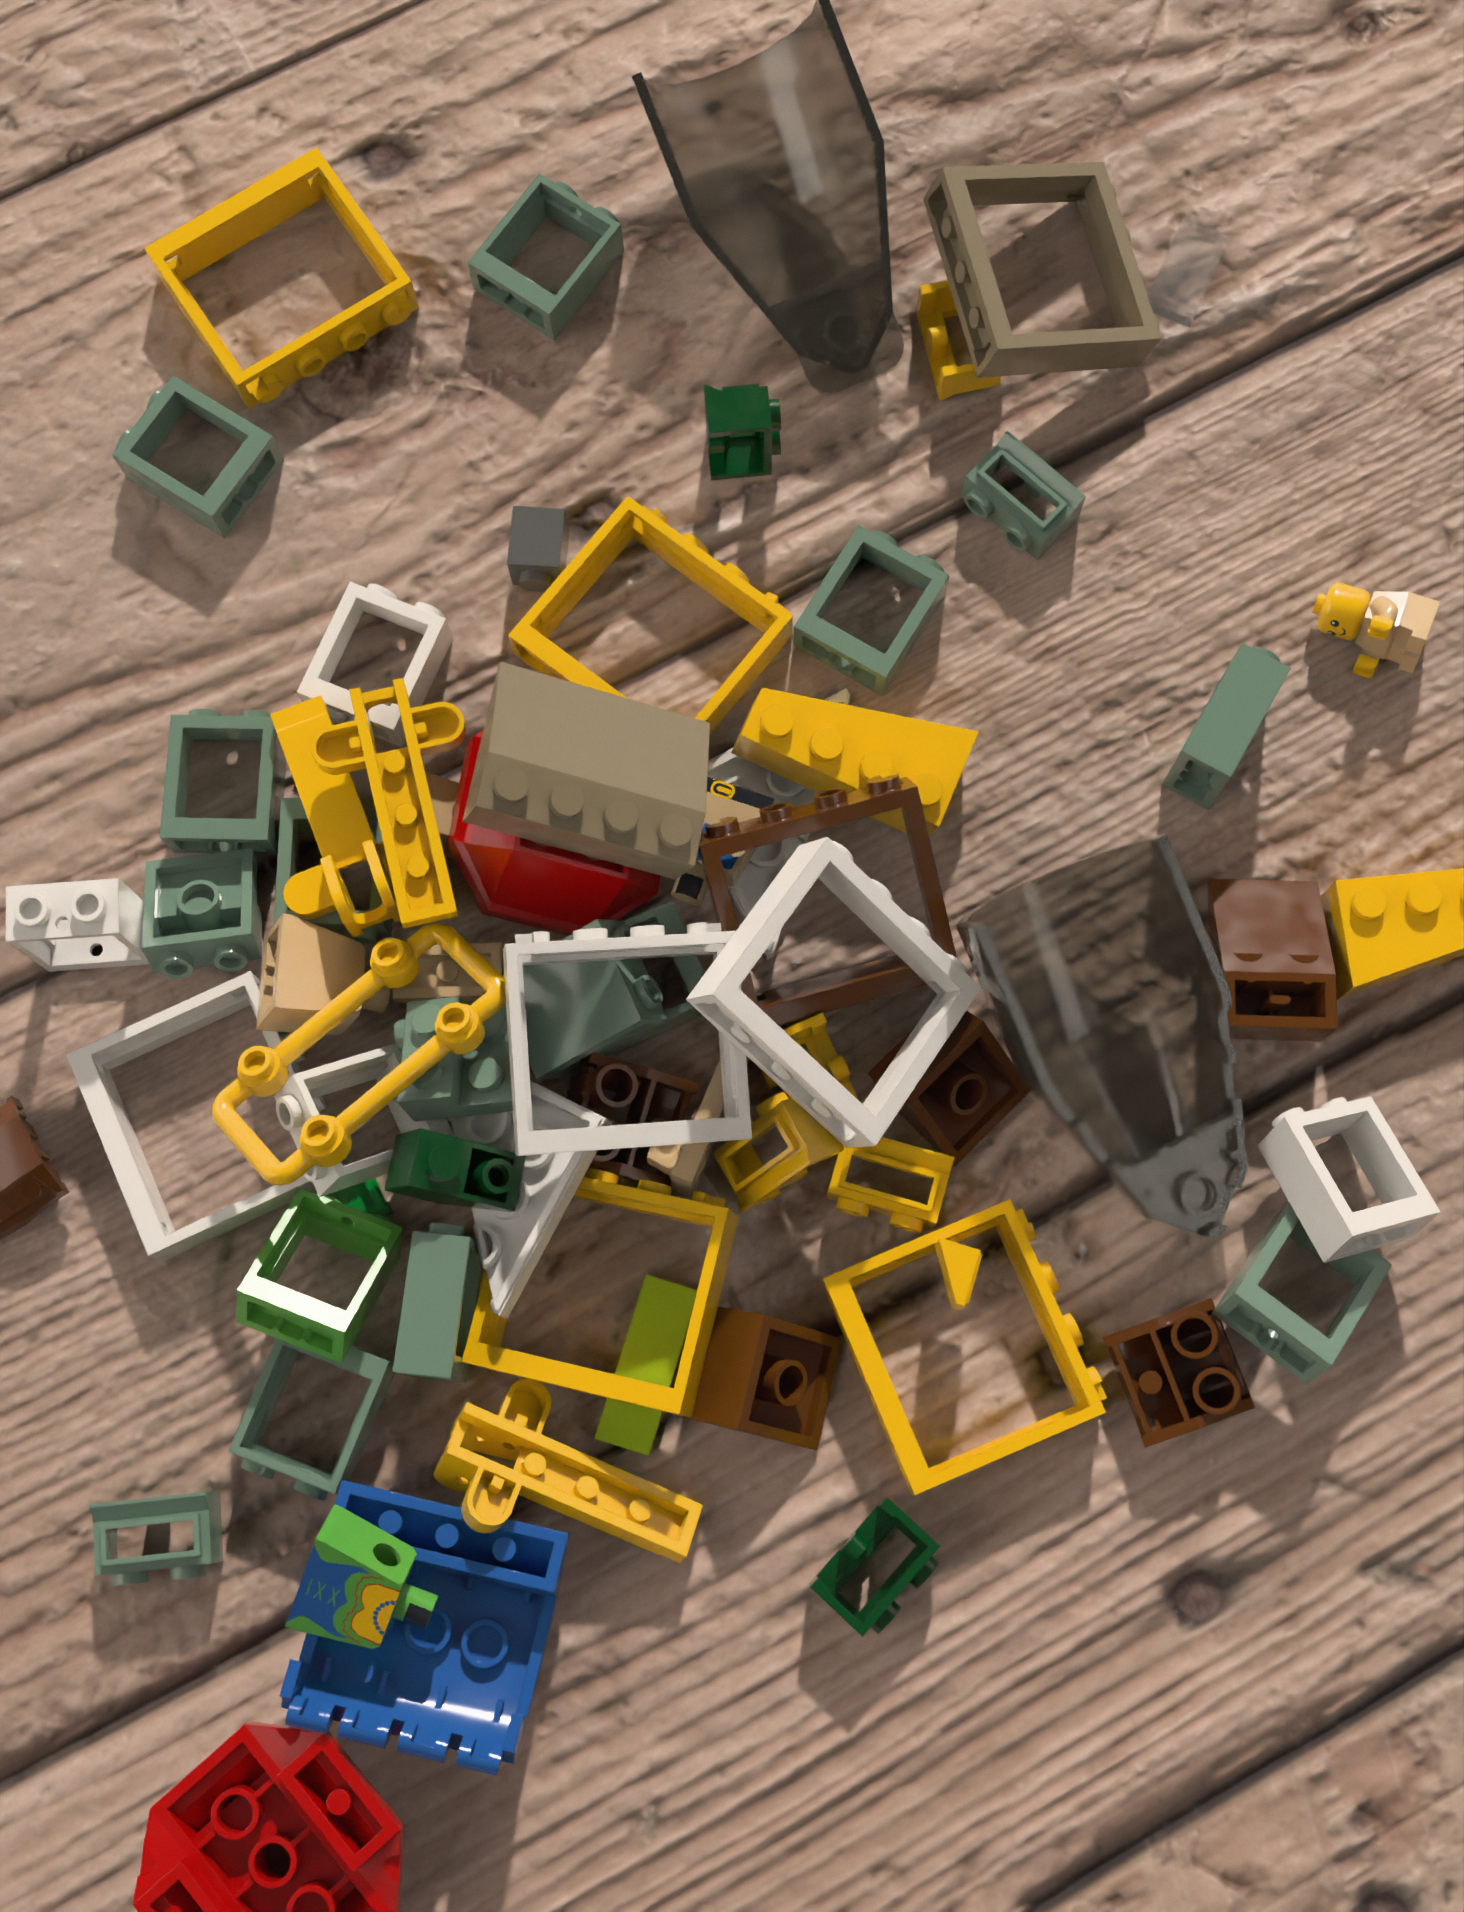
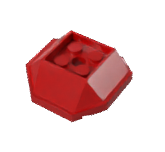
M483 730L467 741L447 845L460 871L474 891L473 896L482 914L569 936L573 934L574 930H579L596 919L618 920L658 894L660 875L462 822Z
M250 1721L238 1729L150 1808L143 1844L140 1875L137 1877L132 1905L138 1912H400L405 1826L330 1731L326 1735L288 1725ZM276 1843L282 1845L288 1851L290 1868L287 1873H277L267 1865L265 1851L268 1844Z

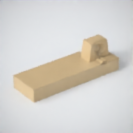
M746 1056L748 1066L750 1058ZM720 1060L694 1120L725 1118ZM715 1142L650 1146L647 1163L671 1176L672 1190L692 1197Z

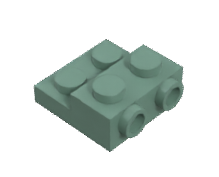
M253 848L146 861L142 950L154 973L161 972L166 977L179 979L189 976L193 972V968L215 965L224 971H238L246 967L249 960L262 959V914L257 904L258 860Z
M460 996L407 1002L406 1018L398 1019L394 1026L395 1043L398 1050L402 1052L401 1063L436 1035L435 1022L439 1011L444 1006L455 1002L465 1004ZM506 1004L484 1023L485 1037L475 1050L466 1054H453L449 1052L393 1099L414 1122L513 1111Z

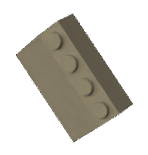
M500 662L462 822L676 880L693 868L696 863L706 813L710 723Z

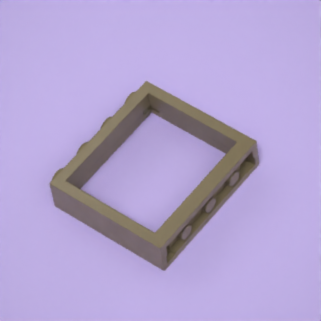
M1104 162L941 168L923 200L977 378L1138 367L1162 339L1159 332V322L1153 314L1145 289L1144 276L1139 271L1131 246L1130 233L1124 225L1116 200V191L1110 182ZM1076 202L1117 328L1012 334L973 206Z

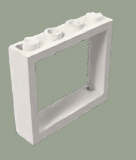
M825 837L797 847L686 1000L846 1148L876 1146L981 987L967 974L966 966L958 958L945 953L929 937L930 932L923 923L908 916L891 900L892 895L883 884L870 879L853 862V857L848 849ZM817 878L937 993V996L863 1104L738 988Z
M706 922L688 924L687 934L665 935L664 925H645L631 927L630 937L608 938L606 928L574 930L573 940L550 941V932L539 931L531 934H515V943L505 944L503 948L516 1156L752 1139L746 1055L719 1030L725 1118L533 1131L523 965L713 954L714 962L736 931L721 932V923L706 924Z
M251 971L66 1054L149 1257L165 1261L290 1203L300 1187L311 1192L316 1191L313 1182L303 1175L291 1184L269 1187L175 1231L109 1071L114 1067L248 1006L252 1007L257 1018L261 981ZM262 1031L268 1046L272 1049L293 1033ZM304 1053L287 1066L289 1070L287 1081L293 1074L301 1072L298 1063L305 1060ZM323 1096L313 1098L318 1112L326 1109Z

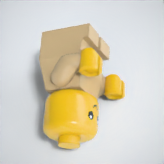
M1337 582L1331 585L1327 595L1318 594L1312 613L1319 615L1317 629L1320 632L1346 641L1354 640L1357 637L1355 644L1362 647L1363 654H1359L1353 673L1366 678H1372L1380 658L1394 661L1400 664L1398 669L1413 673L1427 640L1440 601L1411 592L1374 591L1371 598L1366 590Z

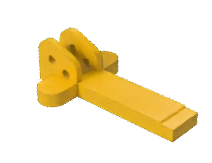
M399 678L392 680L394 685L392 687L364 693L361 692L360 687L349 689L356 720L320 729L312 738L310 749L316 765L327 774L339 775L367 769L400 921L403 929L458 916L423 764V756L456 748L465 737L466 725L461 710L449 702H436L412 708L404 679ZM383 703L397 704L408 747L377 753L368 711L372 707Z
M317 696L270 714L322 856L320 858V865L299 872L287 881L283 891L286 905L296 916L307 920L316 919L337 911L342 923L353 938L364 934L362 929L393 918L395 922L399 921L400 916L383 841L379 843L376 841L351 772L339 775L327 774L319 769L311 754L310 745L314 735L320 729L333 725L322 696ZM368 860L373 879L383 903L372 911L356 914L341 870Z
M532 1379L516 1381L504 1396L497 1415L468 1402L465 1404L452 1426L449 1441L437 1463L434 1477L445 1487L466 1493L462 1502L461 1512L464 1521L471 1529L479 1533L497 1531L511 1515L516 1499L520 1495L678 1563H681L687 1557L703 1505L542 1435L541 1433L552 1403L551 1395L542 1383ZM474 1452L513 1460L515 1464L513 1469Z

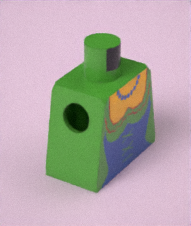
M334 1504L315 1539L285 1627L374 1649L380 1647L393 1618L425 1631L439 1596L406 1583L417 1556L412 1546L345 1508Z

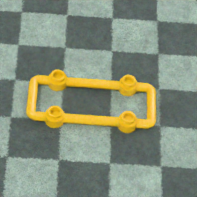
M435 922L420 928L406 941L396 938H385L379 941L372 950L370 958L371 969L275 1048L253 1046L242 1053L237 1067L238 1078L223 1089L215 1098L212 1105V1117L220 1130L264 1180L273 1185H287L299 1179L315 1165L319 1167H332L339 1164L349 1154L352 1147L351 1135L449 1052L453 1054H466L475 1050L482 1043L485 1037L484 1023L506 1004L505 979L451 926L446 923ZM438 944L486 990V993L470 1006L458 1002L444 1006L439 1011L435 1022L436 1035L336 1118L328 1115H316L308 1119L301 1129V1147L285 1161L280 1162L235 1109L252 1095L268 1097L280 1091L288 1079V1065L384 986L388 988H401L411 983L419 972L420 963L418 959L434 945Z

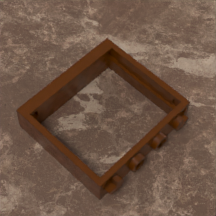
M899 774L885 778L879 775L867 780V788L846 793V789L843 787L827 789L814 794V802L793 808L791 802L776 803L760 809V817L738 822L737 817H725L719 819V823L705 826L706 831L701 833L698 852L716 921L721 923V932L736 931L739 927L720 857L901 808L931 938L945 953L957 958L918 786L907 777L900 778ZM894 955L760 993H755L749 972L741 983V991L780 1026L809 1018L822 1012L827 1013L928 984L898 955Z

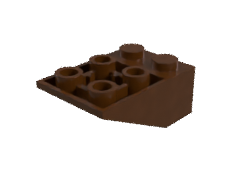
M1209 878L1208 919L1211 1039L1321 1042L1337 1030L1336 973L1318 881Z

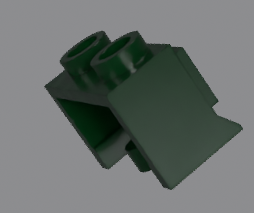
M759 384L722 387V390L704 385L706 437L711 481L772 475V455H781V412L779 398L769 399L768 386L759 387Z
M884 1497L811 1580L809 1587L862 1637L870 1628L879 1634L899 1612L901 1606L894 1600L909 1583L916 1589L919 1588L936 1569L939 1561L933 1557V1554L939 1549L940 1545L888 1497ZM896 1526L915 1544V1547L858 1611L838 1591L893 1527Z

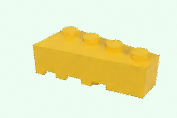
M761 688L751 706L731 753L817 793L838 787L845 788L846 793L867 788V780L879 775L882 778L899 774L900 778L907 777L918 786L930 836L941 824L979 731ZM901 808L869 816L907 834Z
M1464 868L1335 880L1321 895L1336 973L1337 1001L1377 985L1381 986L1425 968L1441 965L1464 955Z

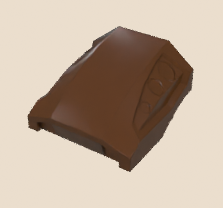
M594 1052L581 1059L570 1080L565 1098L605 1117L612 1122V1125L684 1120L692 1095L697 1094L699 1084L647 1066L618 1060ZM650 1146L598 1150L589 1168L613 1173L621 1178L639 1183V1180H648L671 1187L669 1175L647 1163Z
M13 1096L8 1097L6 1104L0 1107V1240L27 1225L44 1209L69 1193L66 1185L61 1182L59 1174L49 1165V1157L42 1152L36 1140L38 1136L34 1128L25 1120L27 1116L21 1111L24 1108L20 1100Z
M1212 1298L1102 1337L1118 1373L1145 1448L1255 1408L1221 1320L1212 1314L1215 1309Z

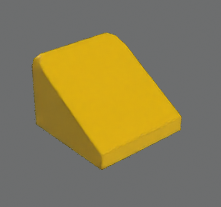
M939 1238L935 1248L952 1309L960 1311L969 1304L982 1258L981 1250Z

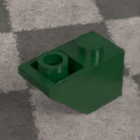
M419 1128L396 1135L384 1190L438 1204L515 1212L526 1155L516 1156L514 1152Z

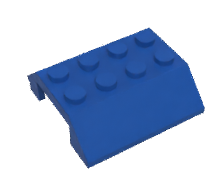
M342 1480L335 1505L345 1508L412 1546L417 1556L406 1583L436 1594L439 1597L425 1631L393 1618L380 1647L374 1649L306 1633L299 1661L290 1659L279 1695L282 1697L281 1708L288 1709L285 1725L327 1735L334 1720L341 1722L338 1738L385 1749L392 1734L399 1736L397 1752L444 1763L449 1749L458 1751L455 1766L497 1776L502 1761L514 1764L528 1722L558 1601L569 1533L507 1519L502 1527L495 1532L479 1533L466 1524L460 1507Z

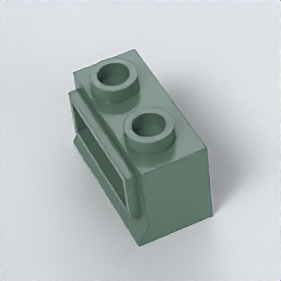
M1009 431L965 476L961 493L967 507L981 519L988 518L1003 531L1005 539L1012 547L1020 552L1027 551L1037 560L1079 519L1086 498L1082 492ZM1007 465L1025 481V489L1033 497L1039 498L1042 495L1056 509L1042 521L990 476L997 469L1000 471Z
M220 1491L90 1504L94 1534L95 1576L112 1574V1586L148 1582V1570L170 1568V1580L206 1576V1564L223 1561ZM193 1520L194 1550L118 1558L117 1528Z

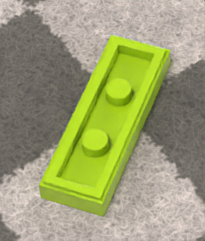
M646 1274L615 1375L671 1388L686 1340L697 1294L696 1289ZM607 1398L594 1439L650 1456L663 1411Z

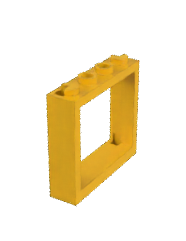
M317 147L144 248L157 275L249 410L260 403L274 400L286 387L303 377H311L319 373L326 363L346 351L359 349L371 336L390 325L394 326L402 323L410 316L411 312L419 308L412 281ZM325 198L386 286L243 371L182 281ZM177 255L176 258L166 263V261Z
M627 496L509 633L508 636L513 653L539 673L626 698L547 638L634 538L764 633L695 717V719L710 723L711 734L792 637L793 615L778 603V596L770 592L764 595L751 586L748 577L737 566L729 562L722 565L711 557L706 546L697 537L687 532L681 535L667 525V519L657 508L651 511L646 506H641Z
M588 1168L573 1198L712 1228L674 1388L500 1347L507 1318L494 1313L492 1310L491 1301L493 1297L486 1270L462 1362L692 1418L739 1216L729 1208L724 1207L726 1199L709 1196L705 1192L693 1191L692 1198L689 1200L671 1196L672 1187L665 1184L639 1180L638 1188L617 1184L618 1175Z
M1011 1199L822 1279L821 1284L911 1495H917L1106 1413L1101 1402L1107 1398L1100 1383L1102 1379L1094 1366L1086 1369L1077 1347L1084 1344L1078 1325L1070 1313L1062 1315L1053 1295L1060 1292L1056 1276L1046 1260L1038 1262L1030 1244L1031 1241L1036 1240L1033 1225L1031 1222L1028 1223L1023 1209L1015 1210ZM996 1227L1075 1405L928 1468L852 1288L936 1253L935 1244L939 1238L960 1243Z

